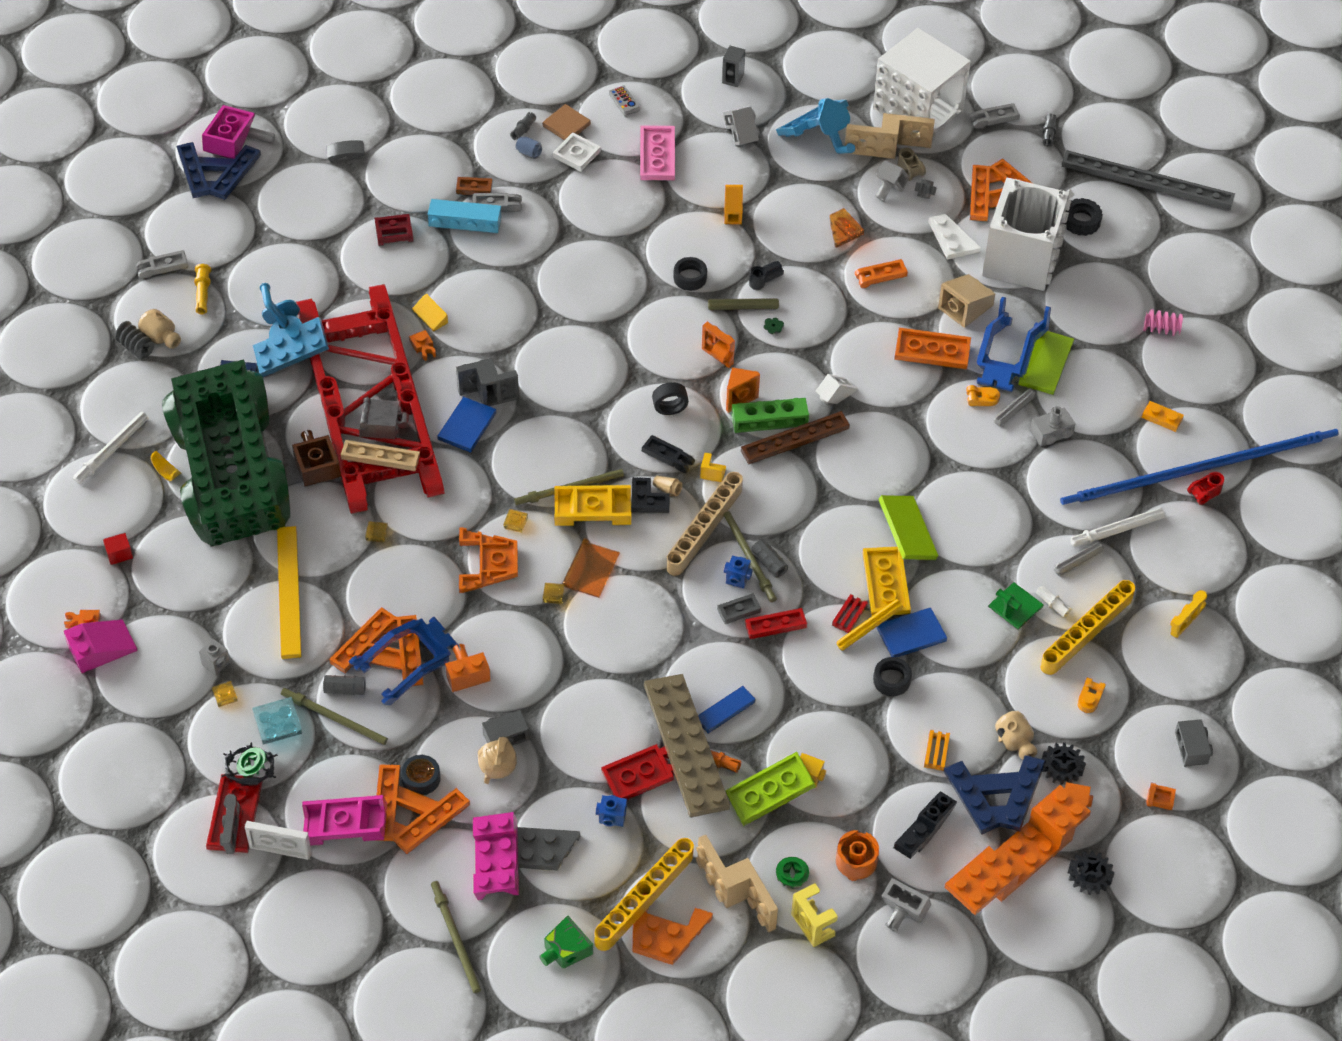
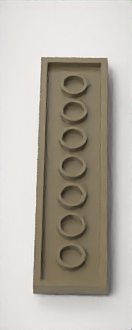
M678 674L644 681V688L689 817L692 818L729 810L730 803L684 675Z

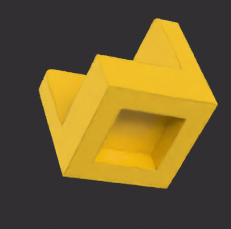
M704 453L700 479L722 482L726 466L712 463V454Z

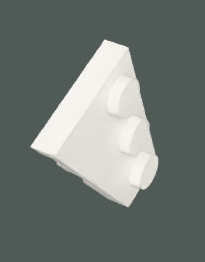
M946 214L929 217V224L947 260L980 252L981 247Z

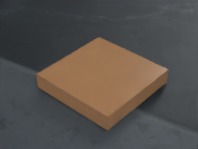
M565 104L544 120L542 124L543 127L565 141L572 132L578 135L591 125V120Z

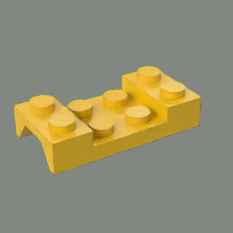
M631 485L554 486L555 526H574V521H612V525H631Z

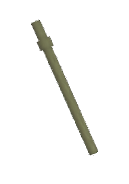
M622 469L561 486H590L622 477L624 472ZM554 488L539 492L532 491L528 492V495L514 498L515 505L528 502L535 503L539 499L553 496Z
M725 512L724 517L748 560H751V567L759 580L762 592L766 593L771 603L775 602L777 597L772 590L770 580L766 579L731 512Z
M283 688L281 691L282 696L292 700L294 704L300 707L305 706L382 745H386L388 741L387 737L307 699L305 695L299 692L294 693L286 688Z
M433 881L431 887L435 895L434 901L436 906L442 912L473 993H479L481 988L448 907L449 901L447 896L443 894L439 882Z

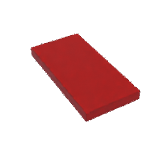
M235 775L236 778H244L243 776ZM226 776L220 778L206 843L207 850L225 851L224 847L220 845V834L224 831L222 817L226 815L224 799L226 795L234 794L237 797V802L240 804L235 852L248 853L249 844L245 824L247 821L255 822L263 781L257 786H242L235 780L230 782V779Z

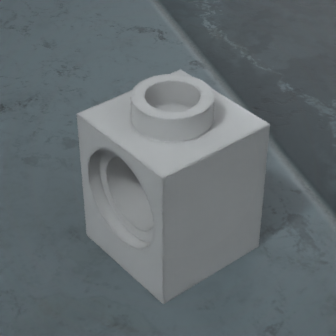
M214 639L199 651L202 665L215 675L230 663L228 650Z

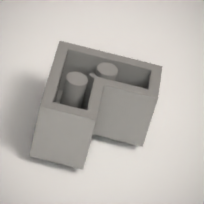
M742 107L723 112L726 129L732 130L735 145H743L759 140L760 132L759 128L755 125L756 114L752 107Z

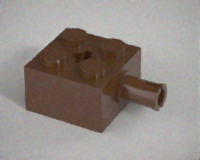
M307 430L308 436L303 431L301 433L303 442L293 444L292 448L304 487L341 477L339 461L329 435L314 439L311 430Z

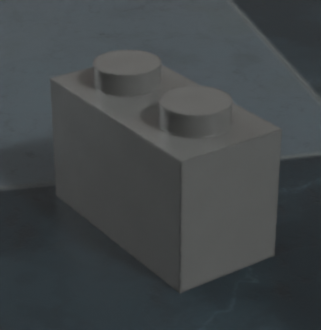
M729 45L723 57V84L734 87L739 86L744 76L746 49Z
M521 710L509 712L498 718H490L482 723L483 735L487 743L498 740L499 737L508 738L512 746L529 740V728Z
M1202 719L1178 721L1175 735L1184 767L1208 764L1210 757L1213 756V747L1208 743L1207 727H1204Z

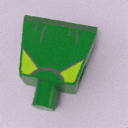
M568 915L544 938V945L547 951L539 955L545 966L556 961L561 968H566L593 954V943Z

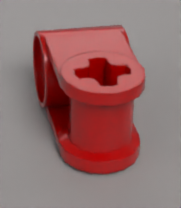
M1211 472L1205 477L1192 482L1187 488V492L1194 495L1199 505H1203L1221 494L1225 480L1224 476L1219 472Z

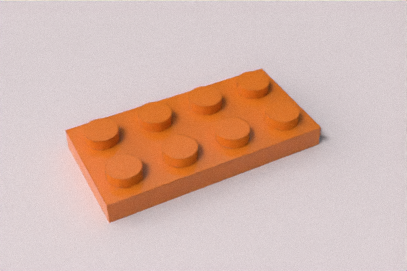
M899 327L894 360L967 369L971 337Z

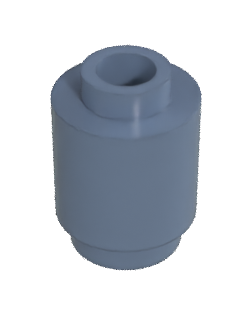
M526 136L519 137L516 142V150L519 153L532 158H536L542 153L541 142Z

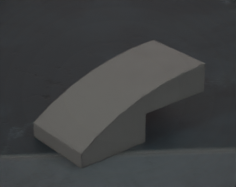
M361 140L342 141L327 145V158L330 162L343 157H347L350 161L365 155L364 142Z

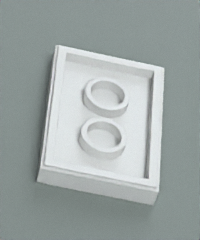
M251 821L246 822L245 831L250 849L310 860L312 852L308 832Z

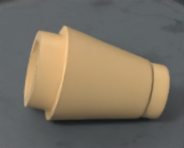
M657 475L653 480V486L664 493H670L671 497L678 496L682 490V482L676 478Z

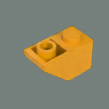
M725 185L724 224H742L743 185Z

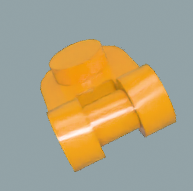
M969 385L966 388L967 395H969L967 401L970 406H995L999 402L1000 392L995 388L977 387L975 385Z
M1087 677L1078 699V708L1085 713L1094 712L1098 707L1106 684L1093 682V679ZM1089 689L1097 691L1096 694L1089 692Z

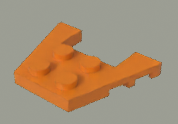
M459 527L460 546H480V573L459 574V593H465L518 577L517 540L496 535L491 537L483 535L480 531L475 533L467 531V528Z
M695 908L689 924L685 926L648 914L647 909L633 924L632 952L673 965L690 946L692 940L701 933L705 925L710 923L713 913Z

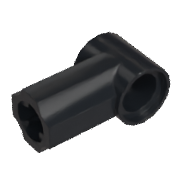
M774 261L763 267H752L749 276V286L752 289L760 290L766 282L784 274L782 264L779 261Z

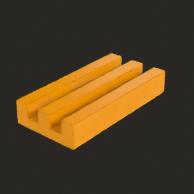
M930 730L924 768L944 771L950 733L945 735L941 731L934 733V730ZM936 738L933 764L929 763L932 740ZM945 740L941 765H937L940 741Z

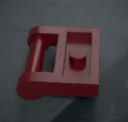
M410 214L374 218L378 246L401 241L414 242ZM407 232V234L384 236V237L382 236V235H385V234H394V233Z

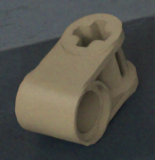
M907 147L900 149L897 166L903 168L910 176L908 181L913 180L914 177L919 175L924 176L926 168L914 151Z

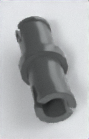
M528 112L522 120H519L515 129L510 133L511 138L517 141L519 137L528 132L530 126L536 120V115Z
M1051 113L1045 117L1042 142L1044 146H1046V141H1048L1047 146H1052L1054 143L1057 118L1055 114H1053V119H1051Z

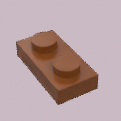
M457 177L456 194L491 193L492 178Z

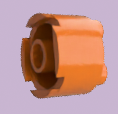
M859 830L845 833L839 840L836 852V865L839 871L851 881L869 877L877 868L879 856L877 840L867 832L861 833Z

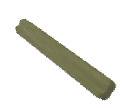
M778 298L708 300L709 310L779 308Z

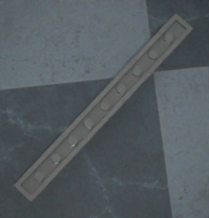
M1066 150L1061 166L1231 210L1235 193L1069 150Z

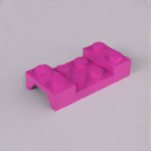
M383 795L302 802L304 813L303 832H308L310 846L323 845L324 840L362 837L363 841L384 840L387 802Z
M514 812L473 817V837L475 839L474 895L477 900H482L487 894L496 892L519 895L518 826Z

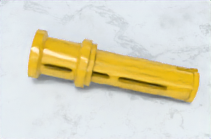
M198 264L195 266L196 278L194 279V283L197 286L196 312L198 314L207 313L208 287L211 284L209 278L211 267L207 264Z

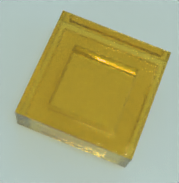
M369 521L365 536L366 541L385 542L388 523Z
M545 583L543 603L562 604L564 584Z

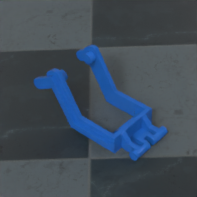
M1001 297L998 317L986 326L976 361L978 366L984 369L982 378L978 377L977 384L993 387L996 381L997 389L1012 392L1014 389V385L1011 384L1015 376L1023 378V375L1026 374L1035 341L1048 331L1051 307L1046 306L1044 320L1035 323L1034 327L1028 331L1020 361L1013 365L990 360L989 358L994 335L1006 326H1011L1013 320L1012 317H1009V313L1005 312L1006 297Z
M435 616L429 620V624H426L422 618L419 620L414 619L389 631L362 656L355 655L348 662L351 665H355L354 669L356 671L361 670L363 673H366L371 669L369 663L393 641L410 633L416 634L434 655V659L420 665L392 691L390 688H387L382 692L381 695L384 698L381 702L384 705H392L423 676L448 663L449 656L451 655L448 649H453L458 643L449 633H444L446 629Z

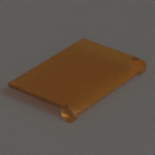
M584 538L562 585L566 588L599 598L620 552L591 544L588 539Z

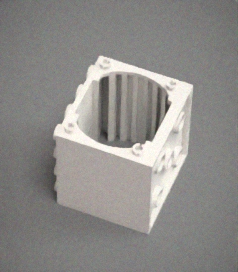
M917 28L878 58L873 109L881 114L887 113L935 119L934 137L937 131L957 115L960 116L963 113L971 61Z
M1006 177L989 229L982 276L1044 291L1046 284L1050 285L1052 278L1050 273L1054 272L1056 266L1054 260H1058L1060 253L1058 248L1062 247L1064 237L1061 235H1064L1066 225L1063 223L1067 222L1069 213L1066 210L1069 211L1071 200H1068L1069 192Z

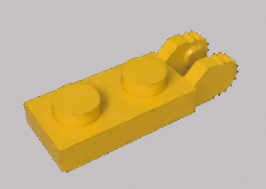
M1200 590L1193 595V601L1183 607L1179 616H1174L1170 623V626H1172L1170 635L1178 638L1205 608V600L1207 599L1205 591Z

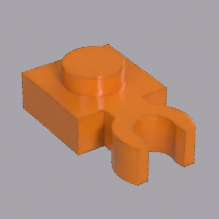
M426 330L409 336V341L417 353L422 352V358L425 361L429 353L436 357L433 341Z
M80 610L79 615L73 612L65 613L66 619H72L71 621H64L65 628L69 629L82 623L100 622V610Z

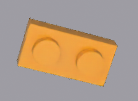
M1149 401L1142 414L1143 419L1174 432L1177 431L1184 417L1183 414L1152 401Z

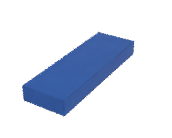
M741 686L698 715L702 728L709 734L753 705L756 699L744 686Z

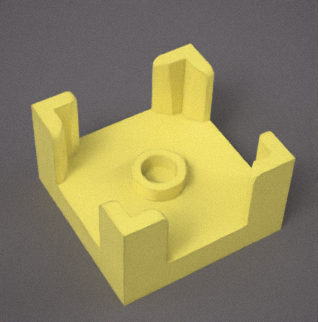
M816 883L793 894L791 915L813 947L835 937L836 932L834 929L827 928L823 931L822 929L835 923L838 919L837 914L832 908L817 915L818 909L813 899L807 901L808 898L820 892Z

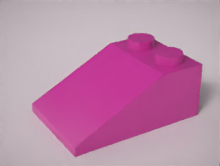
M222 105L202 134L203 151L234 159L243 148L255 113Z
M123 619L82 623L63 631L67 645L81 674L138 651Z

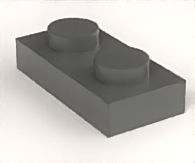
M754 593L717 605V610L726 625L761 613V606Z

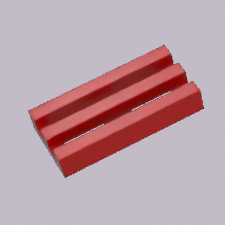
M850 594L832 621V626L847 633L851 632L866 609L868 602L865 600L862 602L858 597L855 599L854 595ZM853 603V605L851 606V608L849 609V611L847 612V614L845 615V617L843 618V620H842L841 623L839 624V621L841 620V618H842L843 615L845 614L846 610L848 609V607L850 606V604ZM860 606L849 625L845 627L856 607Z

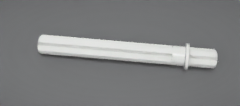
M144 412L139 413L91 460L83 463L82 469L75 474L73 479L78 484H81L88 476H93L95 470L148 420V416Z
M1157 508L1091 531L1085 530L1082 534L1071 537L1070 543L1074 548L1085 544L1091 545L1094 541L1163 519L1165 511L1163 508Z

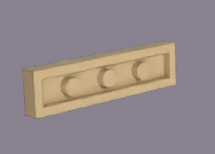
M345 440L341 452V459L411 471H416L420 458V452L350 440Z

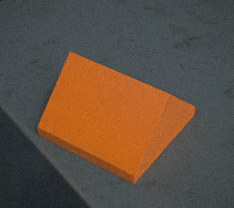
M732 367L727 386V413L732 411V404L749 403L759 398V372Z

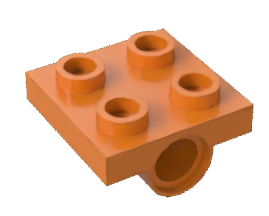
M707 321L702 325V350L730 368L734 364L735 340Z

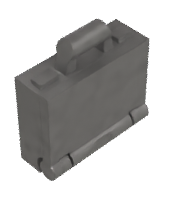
M366 397L363 401L359 437L395 439L398 428H406L408 426L409 415L405 412H400L399 401L376 400Z

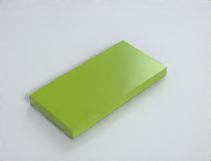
M1047 331L1036 340L1027 372L1023 375V378L1020 377L1018 385L1054 395L1074 338Z
M881 495L878 500L902 559L936 560L938 553L914 496Z
M795 752L725 790L741 823L745 826L815 788L816 785L798 752Z

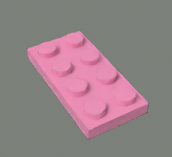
M640 126V180H675V126Z

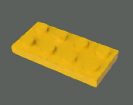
M898 546L863 548L862 554L871 616L896 599L902 603L903 607L894 615L910 614L911 607L904 561Z

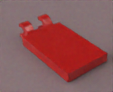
M657 744L601 767V771L613 795L627 800L673 781V775H675L672 765L667 760L669 757L665 746L659 749Z

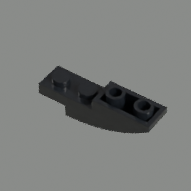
M940 791L918 814L917 820L894 843L893 848L909 859L917 852L920 853L946 821L956 806L957 801Z

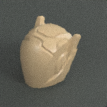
M499 737L498 740L489 742L478 750V763L482 772L485 773V784H489L491 778L500 779L509 776L517 765L516 752L506 737Z

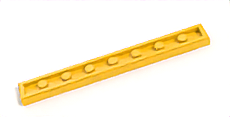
M296 526L281 527L277 530L282 659L302 657Z

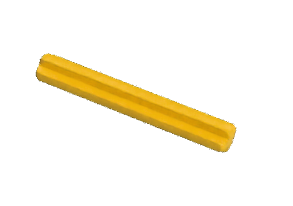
M898 599L891 602L838 640L836 643L838 648L844 651L900 611L903 607L902 603Z

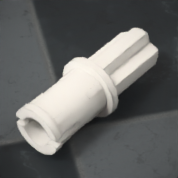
M1040 586L1036 590V594L1048 603V607L1053 608L1063 618L1071 612L1072 608L1065 604L1059 598V595L1055 596L1044 586Z

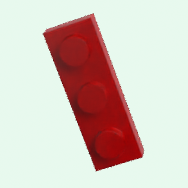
M798 608L745 619V626L749 638L755 639L807 628V621L803 609Z

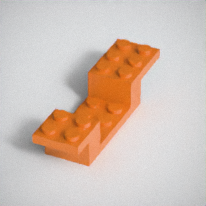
M1059 785L1032 808L1029 822L1021 828L1020 832L1017 831L995 851L988 846L948 880L944 888L974 915L979 913L995 898L1002 902L1073 840L1076 827L1090 816L1091 811Z

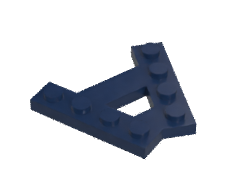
M193 142L176 146L192 198L212 195L226 200L261 156V150L245 145L234 159L198 157ZM203 171H222L223 173L217 181H206Z
M1025 755L1019 772L971 776L963 761L944 768V773L981 835L998 827L1020 832L1044 769L1045 760ZM1011 793L1007 804L1003 806H990L984 795Z

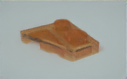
M845 208L830 214L829 221L836 248L864 235V229Z

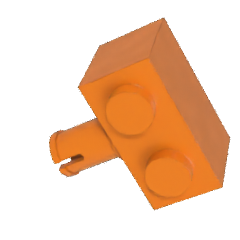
M459 644L460 650L458 645L453 647L452 650L457 660L445 663L446 677L452 692L491 681L490 668L484 652L468 657L464 644Z

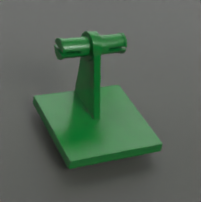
M1015 582L1004 591L1000 588L996 592L998 597L988 605L990 609L1017 629H1020L1044 606V604Z

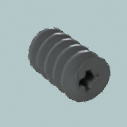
M130 321L122 322L115 332V339L137 358L143 359L152 353L155 346L154 342L137 329L136 326L132 325Z

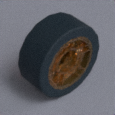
M423 754L415 755L403 763L401 777L402 784L406 789L421 795H427L439 786L441 780L440 768L437 761L432 757Z

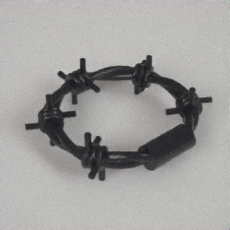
M251 742L250 745L239 748L233 753L230 750L229 754L223 753L226 756L225 774L221 777L226 776L230 779V782L235 780L242 786H257L267 778H276L274 776V757L278 756V754L273 755L271 752L264 751L268 762L271 764L270 768H263L266 771L264 777L240 779L235 777V775L239 774L238 772L233 773L230 770V763H236L234 760L235 755L254 747Z

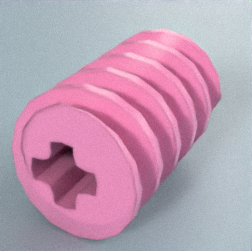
M1151 309L1148 314L1146 312L1143 331L1150 327L1151 332L1157 328L1159 334L1164 329L1165 335L1170 330H1172V336H1175L1177 331H1179L1180 335L1183 314H1179L1178 318H1176L1175 313H1172L1169 317L1168 312L1165 311L1162 316L1161 311L1158 310L1156 315H1154V310Z

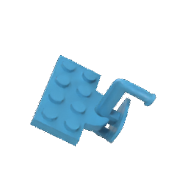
M823 98L819 101L818 107L776 129L778 136L785 135L789 137L794 135V137L802 135L805 129H812L820 125L822 132L825 135H829L833 147L838 154L853 153L855 151V146L852 143L843 146L838 131L847 127V124L850 123L847 100Z
M268 283L260 285L259 288L266 307L262 311V317L268 324H273L269 331V338L253 345L258 370L262 377L329 349L322 320L319 317L302 323L297 318L300 307L294 300H284L274 304L270 294V285Z

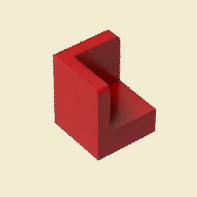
M126 533L103 539L110 565L133 559Z

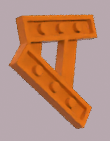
M1003 158L991 166L973 165L970 220L987 221L988 209L997 207L1003 188L989 191V183L998 181L1005 183L1006 177L1028 183L1032 182Z
M381 607L329 659L330 664L346 673L353 666L348 662L355 655L362 656L389 631L414 619L417 620L416 615L396 617ZM414 633L399 639L400 649L386 647L370 663L402 670L403 680L406 679L421 665L419 637ZM423 677L413 686L424 685Z
M379 765L376 796H384L387 802L384 840L375 841H394L408 854L470 806V800L457 788L440 801H436L399 786L400 765ZM397 805L421 814L408 826L395 822Z

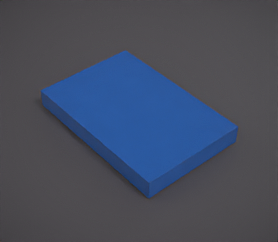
M463 397L437 435V439L471 453L497 411L495 408Z
M931 607L883 622L877 626V630L891 657L898 658L947 641V636Z

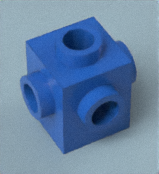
M732 555L730 562H726L724 567L726 584L744 589L747 580L751 579L753 569L750 568L751 560Z
M602 795L601 803L597 802L595 815H599V823L609 827H624L627 799L619 798L615 795Z

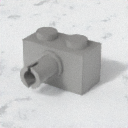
M884 160L883 164H880L877 169L876 176L881 180L882 184L875 197L885 201L891 188L902 192L910 176L903 168Z
M1055 406V408L1051 409L1050 413L1032 419L1030 432L1041 447L1053 444L1055 441L1071 437L1074 434L1076 423L1065 407Z
M893 878L882 894L884 903L895 909L885 924L889 929L893 928L895 932L898 931L905 916H910L922 922L932 905L929 897Z

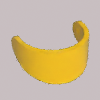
M154 451L151 454V462L163 478L172 481L181 474L158 451Z

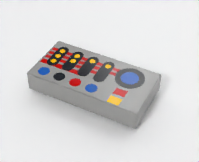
M625 85L609 90L610 97L624 116L640 111V106Z

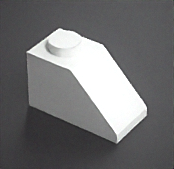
M827 374L816 389V392L824 403L838 404L855 393L858 388L845 377Z

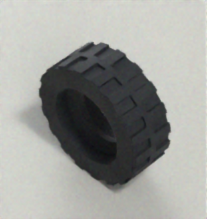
M1076 198L1071 200L1069 211L1066 210L1069 213L1067 222L1063 223L1066 225V229L1079 236L1092 235L1094 232H1097L1103 215L1100 206L1090 199ZM1074 214H1088L1091 216V220H1077L1074 218Z

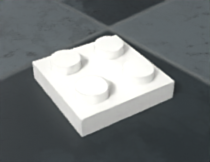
M572 132L553 152V158L581 172L601 152V146Z

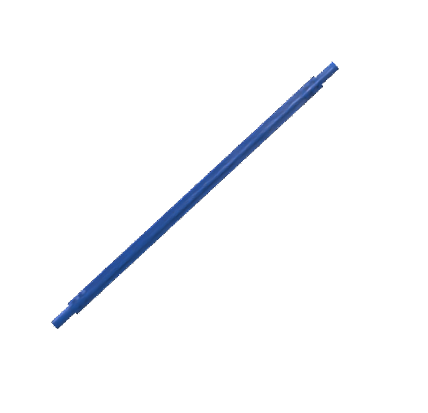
M1337 429L1305 434L1188 465L1078 491L1077 494L1060 498V502L1062 505L1077 501L1081 503L1118 492L1319 443L1323 439L1338 436L1339 432Z

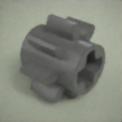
M921 179L920 183L916 182L914 190L918 192L917 196L930 199L931 195L935 196L937 188L933 186L934 182L926 179Z

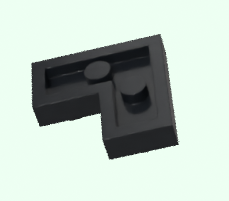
M632 477L631 512L669 513L670 493H651V478Z

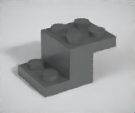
M492 358L456 367L457 387L460 396L478 392L482 404L487 406L519 399V383L516 370L498 374Z

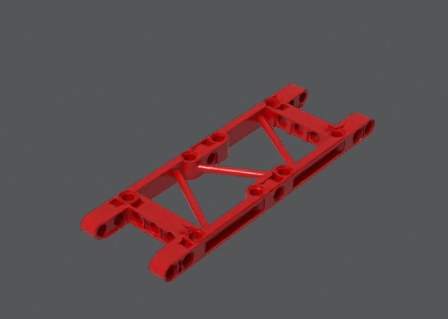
M385 284L369 287L368 292L372 310L322 320L327 343L339 340L345 341V339L354 337L361 338L364 335L388 332L395 358L328 345L329 349L326 352L392 365L391 375L349 406L343 408L337 382L333 377L325 376L320 354L310 357L332 445L339 461L341 479L351 514L368 511L367 494L364 484L418 473L427 498L445 494L442 478ZM312 298L296 301L300 307L298 315L302 323L319 317L316 304ZM391 383H393L394 390L397 391L401 412L412 416L419 442L397 437L395 439L361 438L408 447L412 449L407 450L420 452L416 471L356 461L348 462V460L341 459V452L344 446L341 433L359 437L360 432L359 429L344 427L345 417L363 404L364 398H372Z

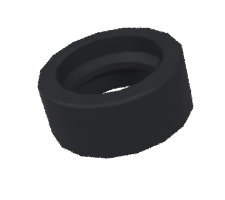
M685 257L678 260L673 270L675 284L679 288L688 291L702 288L707 281L706 264L695 257ZM692 269L698 271L701 275L696 278H685L680 273L684 270Z
M676 382L662 384L652 394L655 410L663 415L678 414L685 410L689 403L685 386ZM668 397H678L672 401H662Z
M887 657L877 663L874 669L873 683L879 692L887 696H899L909 689L912 670L907 662L897 657ZM888 669L897 670L904 675V680L897 684H890L881 678V673Z

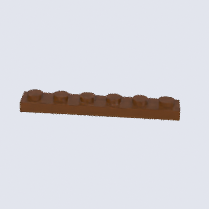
M840 411L741 446V453L749 465L848 430L850 424L843 412Z

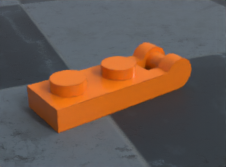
M902 259L859 268L855 271V276L859 279L861 288H867L871 284L907 277L908 275Z

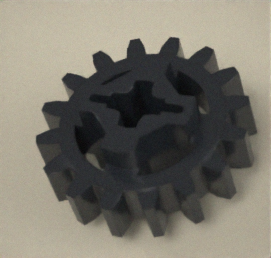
M1063 742L1062 746L1055 743L1054 748L1048 746L1047 751L1043 752L1041 758L1045 760L1042 772H1047L1046 778L1052 777L1053 783L1059 780L1060 785H1063L1064 781L1072 783V779L1077 782L1079 776H1083L1086 766L1084 762L1085 756H1079L1081 750H1073L1074 745L1066 747V742Z
M1091 850L1090 854L1083 851L1081 856L1076 854L1074 860L1071 859L1067 872L1070 874L1069 881H1074V888L1081 887V893L1084 890H1088V895H1091L1092 891H1095L1098 895L1101 889L1106 891L1108 885L1111 886L1114 877V871H1112L1113 864H1107L1109 858L1102 859V853L1094 855L1093 850Z

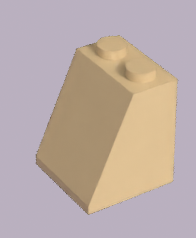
M967 274L941 284L938 309L965 328L994 305L995 293L980 283L979 280Z

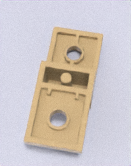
M883 113L881 128L847 124L845 146L848 143H852L855 146V151L847 154L895 159L897 144L931 148L935 119Z
M707 835L699 837L698 847H696L698 852L696 861L699 868L705 870L709 885L714 886L718 901L723 902L725 907L728 908L747 899L751 909H755L758 913L757 917L761 926H765L768 932L775 930L778 908L750 860L746 858L725 868Z

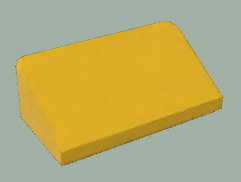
M425 294L412 308L433 332L448 324V315L428 294Z

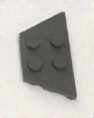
M518 827V868L557 871L562 865L563 859L571 852L574 843L580 839V831Z

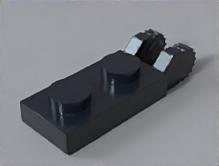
M654 435L649 437L641 449V452L675 467L682 473H687L689 471L688 465L695 463L693 456Z

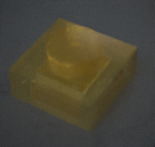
M509 509L503 523L504 528L522 533L528 519V513Z
M231 681L212 687L218 707L238 701Z

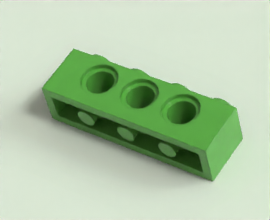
M806 398L732 404L731 416L734 433L795 428L809 423Z

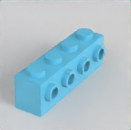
M431 199L428 210V226L489 233L499 232L501 222V206Z

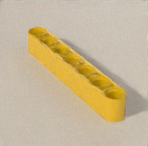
M1129 580L1119 582L1043 653L1040 666L1042 672L1048 675L1055 674L1132 602L1135 592L1134 583Z
M680 838L601 921L594 933V944L597 949L601 951L611 949L693 860L694 844L690 839ZM619 921V922H622V923H621V924H615L614 922ZM601 936H607L608 938L602 939V938H600V937H601Z

